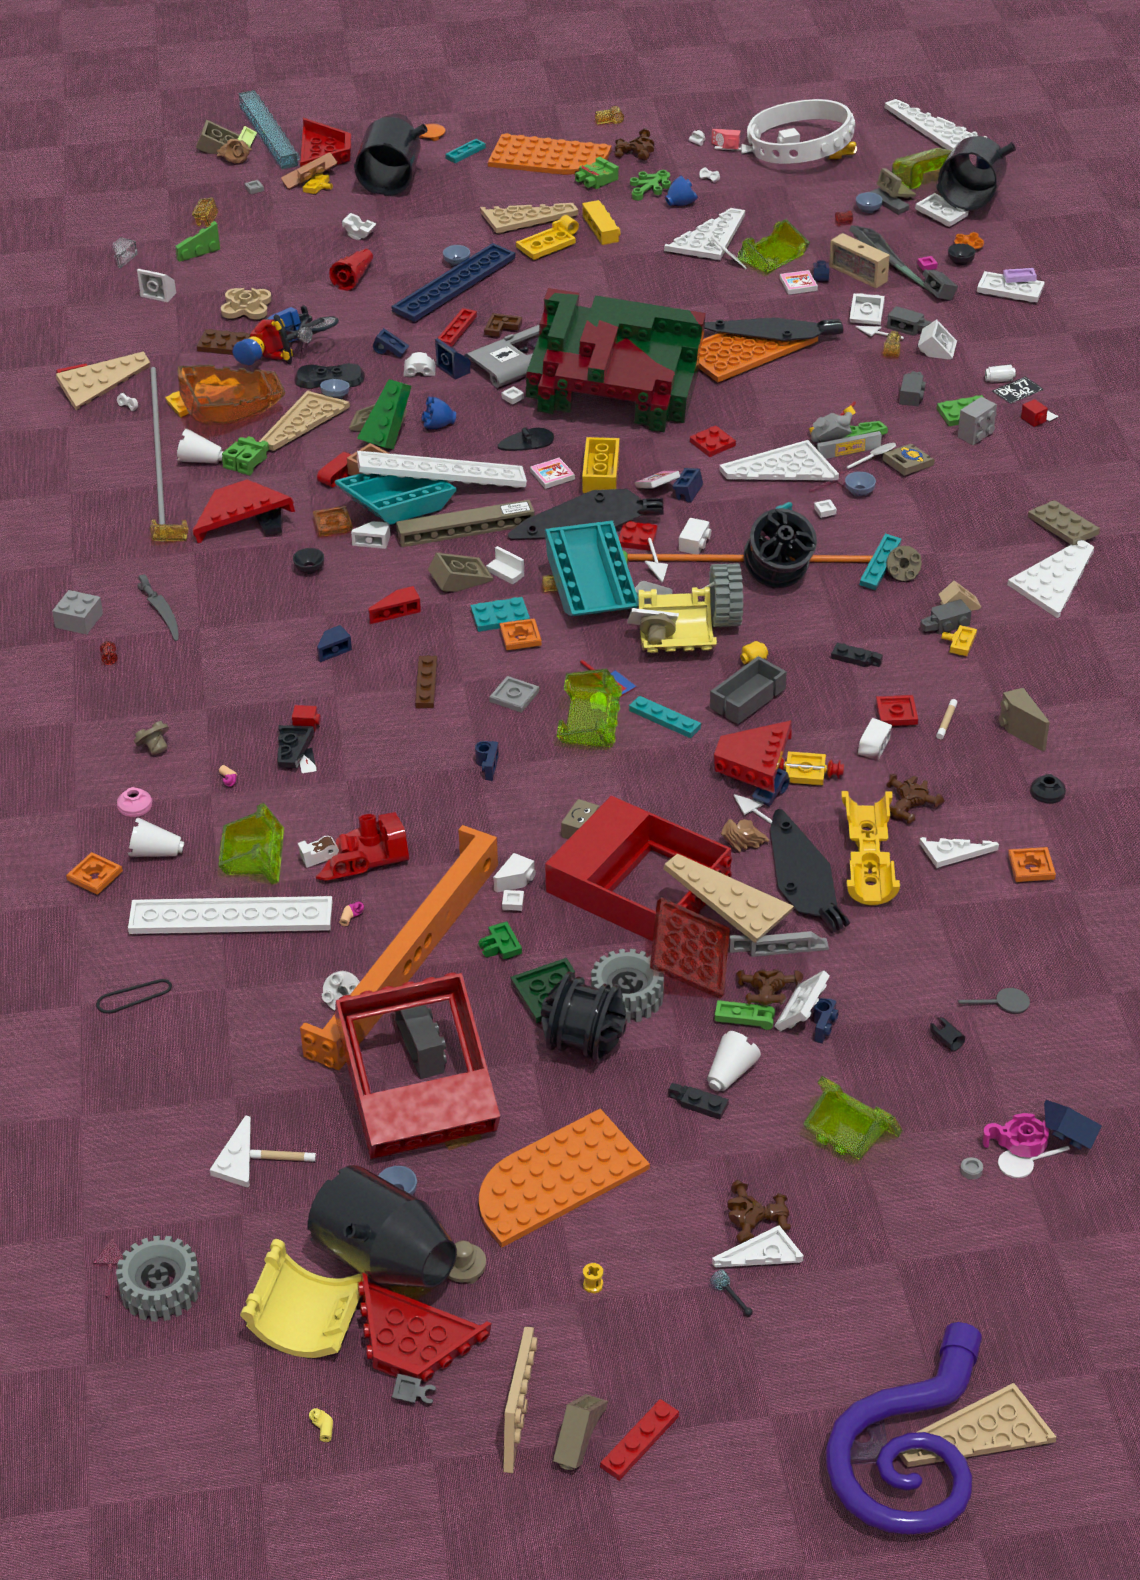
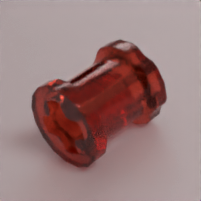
M852 211L836 212V224L853 223Z
M105 641L100 645L101 660L106 665H112L118 659L115 653L116 645L111 641Z

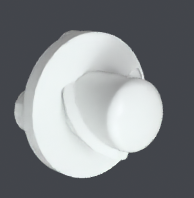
M338 971L331 974L323 985V1001L335 1010L336 1000L342 996L350 995L360 981L356 976L347 971Z

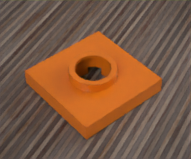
M535 619L500 623V631L506 650L542 645Z
M1048 847L1008 850V857L1016 882L1055 879L1056 873ZM1026 865H1034V866H1036V867H1030V870L1025 868Z
M91 852L66 875L67 881L98 895L123 872L122 866ZM92 874H99L97 879H92V876H90Z

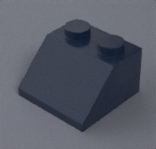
M438 338L435 339L436 366L455 380L469 374L470 359Z
M1046 1100L1044 1103L1045 1124L1048 1129L1053 1131L1052 1135L1061 1140L1069 1139V1144L1080 1150L1082 1146L1091 1149L1102 1125L1067 1106Z

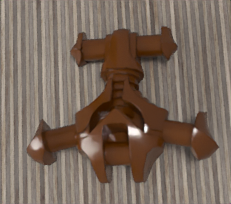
M644 128L639 131L640 136L629 141V143L622 138L615 140V157L621 158L624 155L623 153H628V151L632 150L638 154V159L648 160L649 153L654 151L655 144L649 138L650 131Z
M890 774L886 786L888 788L893 786L897 788L896 791L901 798L895 806L889 805L890 813L895 819L907 820V824H910L916 820L915 814L908 813L910 807L924 805L925 802L934 804V808L944 804L945 801L941 794L938 793L936 797L929 795L928 781L924 780L919 785L916 784L918 777L912 776L902 783L897 780V774Z
M743 969L736 972L735 975L740 986L744 985V983H751L754 988L759 990V995L751 994V992L746 994L745 999L749 1005L751 1003H760L763 1006H769L772 1003H780L782 1005L786 1001V996L783 993L775 995V992L783 988L787 983H795L797 986L803 980V974L798 970H794L793 975H784L780 970L766 971L762 969L756 971L754 975H747Z
M735 1180L732 1183L731 1191L734 1194H738V1197L727 1201V1207L731 1210L728 1213V1217L735 1225L742 1228V1231L736 1236L739 1244L754 1238L751 1229H754L757 1223L764 1219L778 1221V1226L783 1231L791 1229V1225L787 1224L789 1209L785 1205V1201L788 1199L786 1195L778 1193L773 1197L776 1204L770 1203L767 1206H762L752 1196L747 1195L746 1190L749 1184L739 1180Z

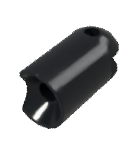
M937 1017V1020L944 1029L939 1030L931 1023V1032L951 1051L958 1050L964 1044L965 1036L943 1017Z

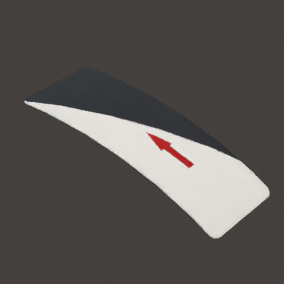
M312 748L306 749L300 761L302 773L317 771Z

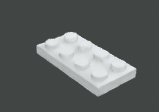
M984 271L978 284L977 292L985 295L991 294L998 297H1008L1014 300L1037 303L1045 282L1036 280L1006 283L1003 274Z

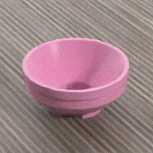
M135 787L128 788L117 799L118 811L128 817L144 815L152 807L150 794L145 790ZM138 794V796L134 798L128 797L130 795Z

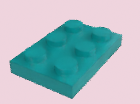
M523 597L471 605V612L478 632L500 629V623L530 619Z

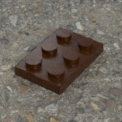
M205 329L197 344V352L233 355L234 345L237 342L250 338V334Z

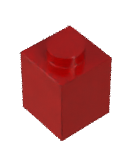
M1035 399L1022 404L1021 418L1033 427L1046 422L1048 408Z
M295 705L292 714V725L313 726L314 731H316L317 725H320L321 715L317 712V706Z

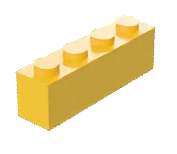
M599 200L582 203L583 218L601 245L619 242L620 228L616 226L615 221L612 220L605 206Z

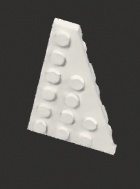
M734 208L726 210V212L719 214L717 219H710L704 224L697 226L695 231H688L675 238L673 243L665 244L664 251L721 260L725 251L711 239V236H714L727 249L745 216V210Z
M809 440L724 463L719 467L720 472L726 479L839 480V473Z
M1080 540L1076 545H1070L1008 579V586L1056 618H1059L1063 608L1066 606V602L1072 595L1074 587L1078 583V579L1083 574L1089 558L1094 553V546Z

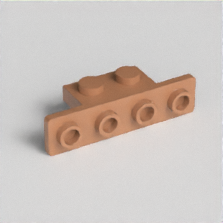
M327 153L281 177V180L289 190L311 179L315 174H320L336 166L337 161L331 153Z

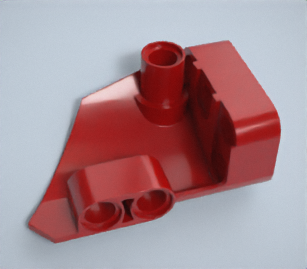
M396 812L378 815V821H376V815L374 814L361 815L358 818L360 827L346 834L347 836L357 837L359 842L358 850L342 853L338 837L336 840V845L339 849L338 854L327 861L322 871L316 875V879L326 881L364 873L369 868L408 861L409 852L406 833Z

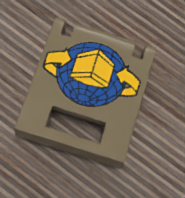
M913 444L884 452L882 459L903 475L931 467L935 463V459L930 458L928 454Z

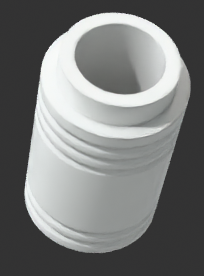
M1012 365L993 366L985 369V380L990 383L1012 381L1013 377L1016 376L1015 368H1012Z

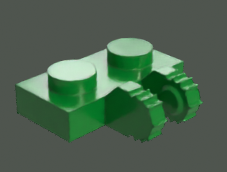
M507 921L488 927L490 935L480 939L478 942L480 948L483 949V955L487 958L495 956L498 952L503 959L522 954V947Z

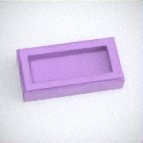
M1034 268L1003 270L1006 283L1036 281L1037 279Z

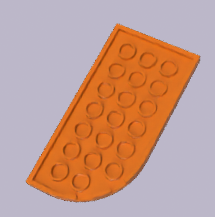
M506 133L501 134L488 160V167L570 175L575 174V171H579L580 166L596 162L598 157L607 160L612 151V145L538 138L536 136H517Z
M717 333L703 339L698 368L718 383L818 342V336L813 339L785 342Z
M600 1108L499 1161L488 1172L482 1182L479 1192L480 1216L490 1235L503 1248L649 1170L650 1163Z

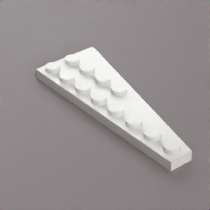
M897 99L885 103V109L950 152L963 139L978 136L977 132L970 133L966 131L965 127H956L953 122L940 117L934 118L928 112L924 114L920 112L919 108H910L909 104Z

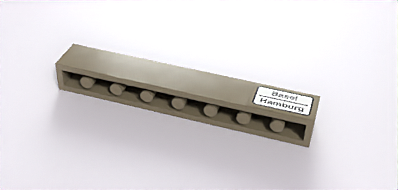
M523 500L397 521V536L401 547L514 529L524 520L534 516V509L530 500Z

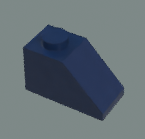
M341 625L324 631L317 646L319 662L352 650L351 636Z

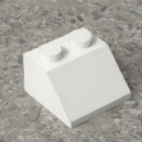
M137 270L141 297L169 302L176 294L175 280L171 277L157 272Z
M936 319L922 329L918 347L928 357L952 359L957 340Z

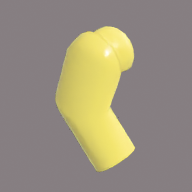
M318 1408L312 1409L309 1413V1418L313 1424L320 1428V1440L323 1442L331 1441L333 1419L323 1410Z

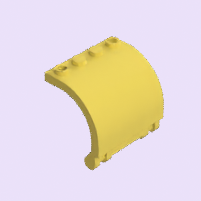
M693 587L692 593L657 595L656 589H651V591L638 590L639 609L679 613L675 623V633L670 637H666L665 640H661V645L649 644L647 635L640 630L642 650H647V653H656L659 649H665V652H675L676 649L683 648L684 651H694V648L712 650V647L717 645L716 637H713L710 587H704V589ZM698 596H704L705 601L698 602ZM651 598V604H644V599Z
M274 1239L270 1245L271 1251L266 1254L264 1259L266 1264L254 1292L248 1295L246 1300L247 1306L243 1307L240 1316L247 1322L246 1326L259 1339L284 1353L306 1358H317L338 1353L360 1298L357 1283L361 1281L362 1274L340 1279L313 1274L299 1266L286 1254L283 1241Z

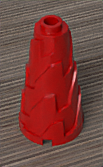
M363 249L335 262L329 269V277L333 285L337 284L339 286L338 289L344 291L354 288L373 259L372 252L369 249Z

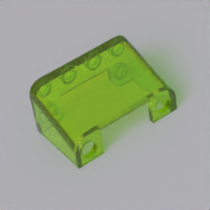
M934 148L898 158L893 163L892 173L902 179L901 182L909 189L917 188L923 181V173L940 169L952 150Z
M785 219L781 222L778 221L774 225L770 236L763 237L756 243L753 237L746 238L742 242L741 250L738 252V259L768 274L802 256L810 242Z
M607 668L567 673L564 690L571 698L567 725L563 720H559L558 739L566 744L612 747L613 743H615V728L618 725L617 713L620 710L621 686L617 684L614 676L611 675Z

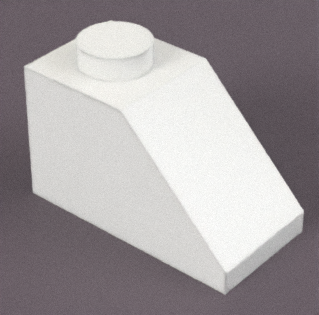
M372 521L353 529L351 532L352 546L386 549L390 539V525L386 522Z
M513 853L493 877L494 891L498 893L504 890L525 887L535 877L534 861Z

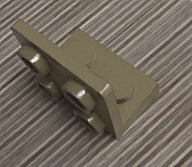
M881 168L877 185L882 188V191L889 193V196L893 198H898V196L903 198L916 196L913 191L901 183L902 179L888 169Z

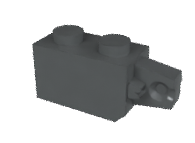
M924 269L922 275L926 280L923 285L937 298L952 300L958 286L944 273Z
M896 306L888 314L887 328L914 336L922 332V329L932 322L925 320L922 313Z
M912 371L911 374L907 373L904 375L899 404L919 406L920 400H923L926 388L922 372Z
M961 599L935 606L931 610V616L922 619L920 626L925 632L936 631L938 634L956 630L960 625L965 627L970 625L972 611Z

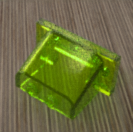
M265 803L257 805V812L223 825L218 866L226 875L264 874L273 885L279 882L284 827Z
M823 1076L817 1082L823 1093L803 1123L804 1127L816 1136L815 1139L824 1145L829 1143L834 1146L833 1149L839 1154L845 1156L847 1153L858 1160L863 1157L886 1131L896 1137H899L903 1131L895 1116L877 1106L875 1109L870 1108L845 1094L838 1084Z

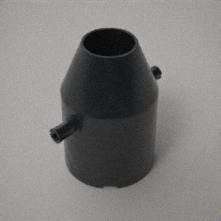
M398 113L387 115L371 123L365 132L354 164L355 174L360 184L373 194L394 196L403 192L411 182L421 148L419 136L427 133L426 125L421 124L419 127L414 128L406 116Z
M972 136L963 139L953 148L940 169L938 184L936 185L938 192L941 193L944 200L952 207L964 209V211H972L985 206L992 199L1005 176L1007 169L1005 156L1016 151L1015 145L1011 142L1001 148L993 140L982 136ZM969 154L982 158L991 168L979 169L975 167L970 161Z
M351 1165L338 1170L339 1175L332 1181L328 1179L323 1184L312 1203L307 1223V1229L311 1231L312 1238H310V1241L315 1247L361 1274H367L368 1278L385 1286L432 1288L441 1284L448 1277L456 1261L457 1248L426 1202L358 1165Z

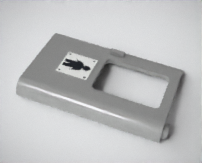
M539 325L514 335L505 336L502 340L466 353L464 356L470 358L490 373V379L495 388L526 377L533 353L525 355L512 344L539 334Z

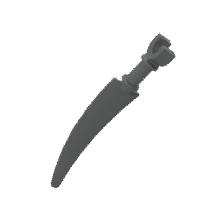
M145 574L139 575L138 579L141 583H138L137 587L148 594L147 600L166 622L174 641H178V626L170 606L162 595H158L157 592L153 591Z

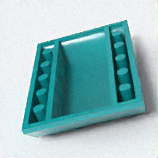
M360 473L335 480V484L347 496L389 525L395 524L397 521L408 520L441 510L456 492V487L445 480L439 479L434 481L428 478L415 479L406 476L401 478L395 475L381 476L373 473Z
M613 521L545 529L547 557L565 613L570 616L639 608L638 596Z

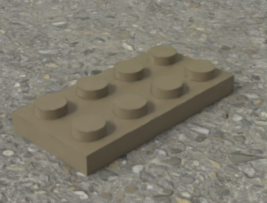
M1055 500L1028 511L1030 519L1071 545H1076L1080 540L1085 541L1100 534L1099 527Z

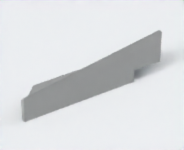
M811 931L764 935L756 943L747 936H727L730 953L750 951L751 957L829 950L827 938H821Z

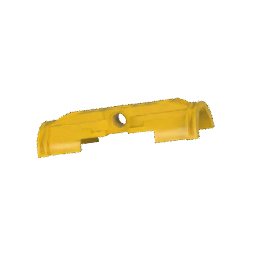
M841 791L842 802L847 811L850 839L855 841L858 846V852H851V880H847L848 892L854 900L862 904L879 905L893 899L900 889V881L895 880L894 861L890 862V853L880 852L881 841L888 840L887 823L890 819L889 805L893 798L892 792L885 791L883 798L876 802L874 806L857 805L849 797L848 791ZM863 827H869V828H871V830L866 831V830H863L862 828H863ZM868 869H871L872 874H868ZM872 881V882H874V883H876V884H875V885H868V884H866V882Z

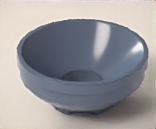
M865 192L857 195L856 205L862 212L873 213L881 207L883 199L876 193Z
M452 245L443 250V257L451 266H457L470 257V250L462 245Z
M329 379L320 384L321 392L324 395L337 399H342L349 392L350 388L348 382L340 379Z
M853 472L845 478L846 488L855 496L867 495L874 490L876 485L875 477L867 472Z
M391 1166L384 1169L378 1175L412 1195L416 1191V1175L407 1167Z

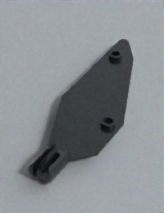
M775 317L730 321L717 320L715 322H705L704 328L719 333L785 342L813 339L819 335L842 334L844 331L840 319L822 320L819 323Z
M628 489L592 490L524 520L508 533L509 539L546 538L545 529L613 521L614 526L617 527L640 516L664 515L663 498L641 499Z
M775 810L770 830L779 890L799 913L821 917L833 933L836 932V929L838 931L843 929V925L847 927L850 921L837 906L830 863L784 810Z

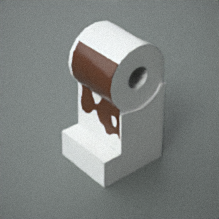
M324 836L318 841L309 844L305 841L298 843L300 855L306 868L327 861L339 852L331 836Z

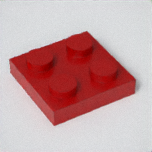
M716 425L690 436V443L708 457L736 446V440Z
M633 521L624 523L619 536L621 547L651 551L648 538H651L654 544L658 525L636 523Z
M913 695L876 696V706L880 721L892 726L918 725V715Z

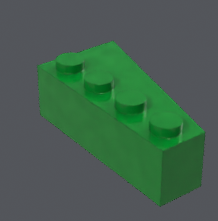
M389 379L357 439L394 449L412 386Z

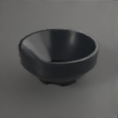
M959 243L948 248V257L957 265H966L975 257L976 251L971 245Z
M315 548L301 549L293 555L294 566L302 572L313 574L324 565V554Z
M1045 774L1033 780L1030 793L1039 802L1053 804L1060 802L1065 797L1066 788L1059 778L1052 774ZM1044 781L1054 782V784H1046Z

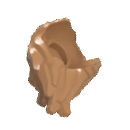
M230 139L220 149H217V156H223L229 162L239 164L247 160V156L252 149L243 140Z
M729 819L721 832L724 839L738 852H741V848L746 850L747 846L759 848V844L769 842L768 837L755 828L751 820H740L736 825L732 819Z

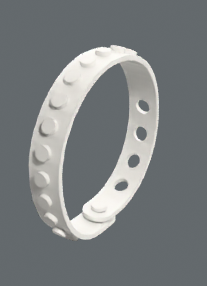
M822 99L801 100L773 106L755 115L748 125L747 137L749 144L753 147V153L763 161L779 164L801 163L824 158L843 149L853 138L856 125L853 114L842 103ZM827 119L843 124L836 131L826 136L804 142L779 144L760 140L761 134L766 130L795 121ZM794 149L798 152V155L793 157L789 151ZM773 150H777L779 152V157H776L773 154Z

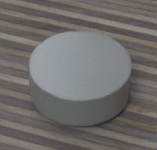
M973 1157L964 1159L961 1163V1174L967 1179H978L983 1173L982 1162Z

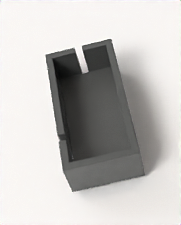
M758 656L710 691V708L721 715L725 714L726 718L739 724L773 699V696H777L786 689L787 672Z
M426 1005L394 1011L395 1022L419 1078L424 1079L445 1073L444 1064H447V1059L443 1050L446 1049V1043L444 1038L439 1036L440 1032L437 1022L433 1023L432 1021L433 1014L431 1009L427 1008Z

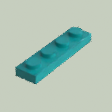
M885 533L862 575L859 585L873 590L877 589L887 570V557L894 548L900 546L901 538Z
M638 696L629 705L630 712L690 739L701 729L700 722L642 696Z

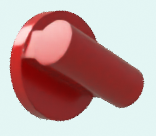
M339 835L342 853L358 850L359 842L356 836Z

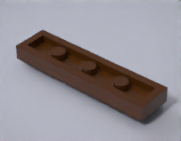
M419 656L416 708H434L437 656Z

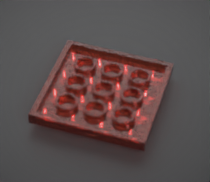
M661 897L657 901L650 968L720 999L724 996L730 928Z

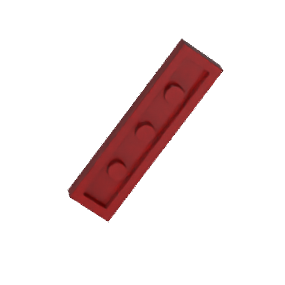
M462 308L438 339L453 346L477 317V311Z
M659 1399L600 1462V1468L620 1481L677 1420L679 1411L662 1399Z

